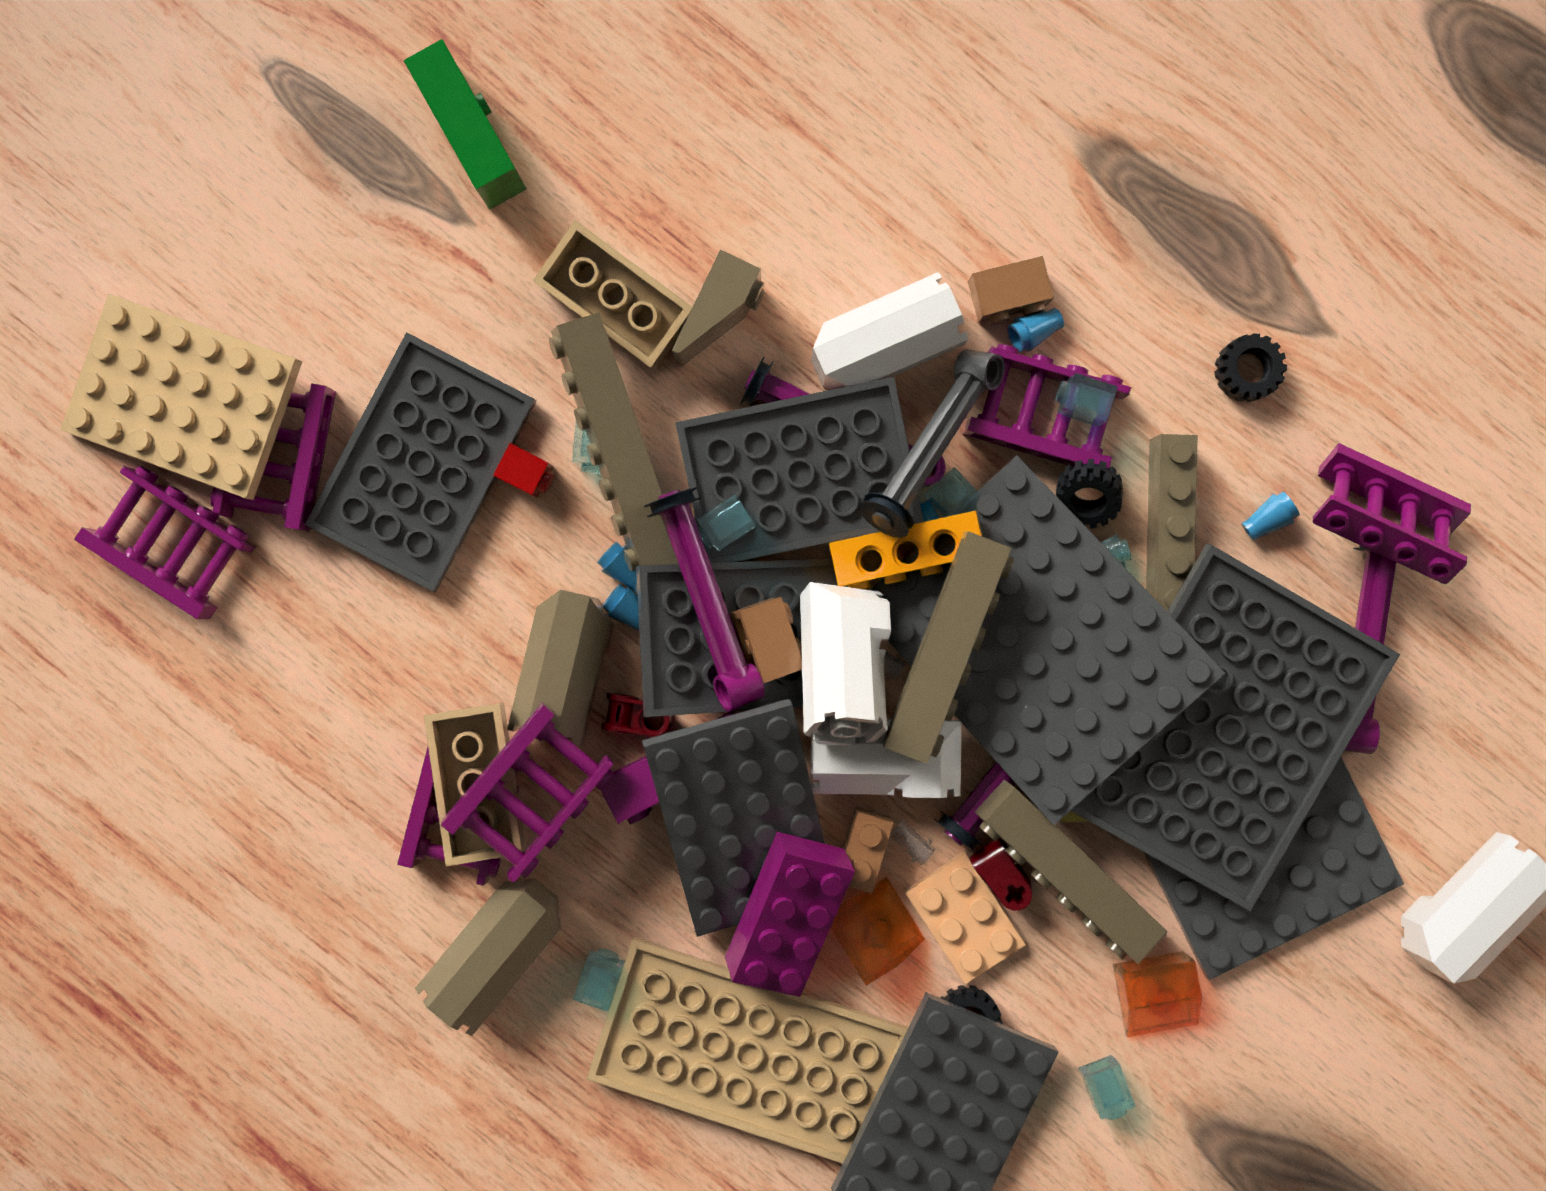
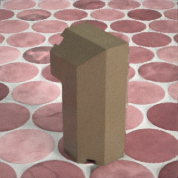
M559 590L537 606L507 730L512 732L519 730L538 706L544 702L555 713L551 719L555 723L554 728L568 740L573 738L572 743L577 747L583 745L604 655L608 651L614 623L607 616L598 598Z
M525 879L524 881H515L514 883L505 881L496 889L415 987L418 994L423 990L427 993L428 996L423 1001L426 1007L453 1029L458 1030L462 1025L468 1026L469 1029L466 1031V1034L473 1036L560 929L558 897L537 879Z

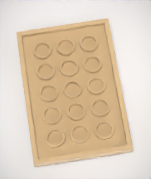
M108 294L60 430L243 498L254 500L303 361Z

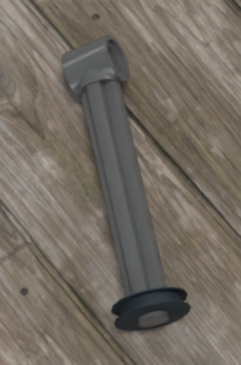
M969 349L961 351L954 366L955 383L883 494L872 492L866 494L864 501L859 505L861 515L874 528L892 537L902 538L908 535L909 529L914 524L913 517L907 510L980 394L986 390L993 391L1000 386L1005 372V364L1001 355Z

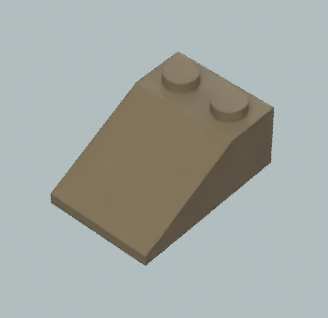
M720 249L672 349L677 364L684 366L746 318L750 308L756 311L764 295L761 268Z

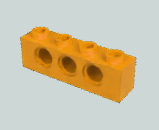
M977 511L913 524V527L909 529L908 535L902 538L876 532L829 543L838 586L848 585L850 588L867 589L871 588L870 580L884 578L885 584L907 580V572L920 570L921 577L943 572L942 565L952 563L964 531L982 536ZM943 534L951 535L956 543L954 551L947 556L940 555L935 548L937 538ZM907 542L914 543L919 551L918 558L910 564L904 563L899 556L900 547ZM871 550H876L882 557L880 568L874 572L867 570L863 563L865 554Z

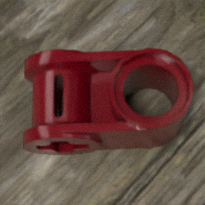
M607 692L606 698L609 700L606 722H602L601 729L651 737L659 736L672 727L673 715L664 716V724L661 729L651 728L647 723V717H644L643 699L631 695Z
M999 838L996 842L993 840L970 856L969 860L978 875L989 885L1000 902L1007 909L1020 911L1031 902V881L1018 862L1005 851L1008 846L1002 838ZM1013 884L1015 888L1022 886V895L1018 896L1015 892L1009 895V885Z

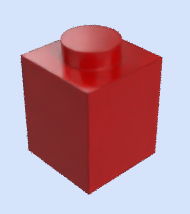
M509 443L493 476L538 498L541 492L545 494L548 491L555 474L551 473L553 465Z

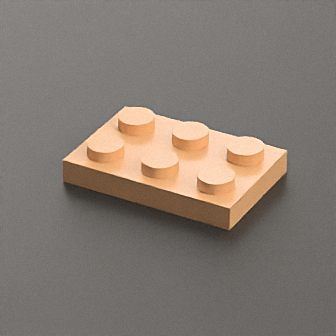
M965 851L904 890L965 985L1026 945L987 884L972 866Z

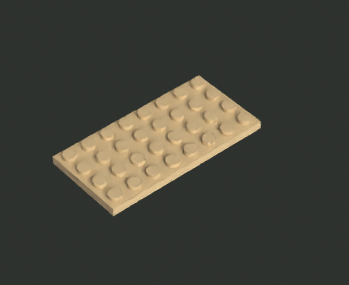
M633 937L587 1080L843 1164L908 1027L802 992L801 997L734 983L731 980L728 967Z

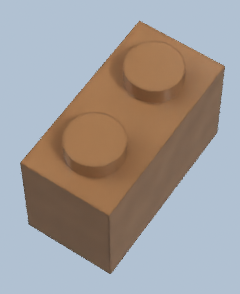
M1043 256L972 273L968 280L978 323L988 321L989 325H997L1009 321L1012 314L1023 312L1024 316L1041 313L1045 311V306L1054 298Z
M782 597L770 598L730 612L746 663L753 664L757 668L763 683L802 670L801 642L798 638L794 637L790 625L793 623V615L788 604L783 603Z
M855 808L844 844V849L855 870L849 887L873 893L894 824L890 817L862 808Z

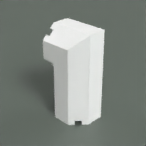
M939 272L824 322L814 344L811 358L822 386L832 390L893 377L965 345L968 341L967 332L959 334L958 325L964 323L962 313L949 285L946 282L939 285L942 279Z
M810 582L800 594L804 734L809 737L813 733V741L817 744L847 747L856 745L855 738L865 736L866 743L874 742L887 731L884 656L886 650L879 649L881 639L889 640L891 619L890 602L887 599L881 598L883 595L879 591Z
M887 719V729L891 719ZM944 720L939 733L944 736L942 747L937 757L930 756L928 764L884 748L882 742L886 732L874 742L866 743L865 736L856 737V745L847 747L817 744L813 741L812 733L811 774L813 775V780H818V783L811 782L813 794L894 796V788H897V790H902V797L946 798L947 790L954 797L961 796L962 722L959 720H951L950 722Z
M1496 832L1434 896H1420L1401 916V926L1404 927V938L1401 937V947L1421 967L1453 984L1476 979L1546 907V863L1530 849L1524 852L1514 848L1519 841L1512 836Z

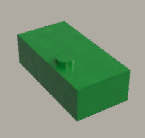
M443 39L403 60L472 184L489 210L525 191L527 188L486 117L492 111L481 93L474 96Z

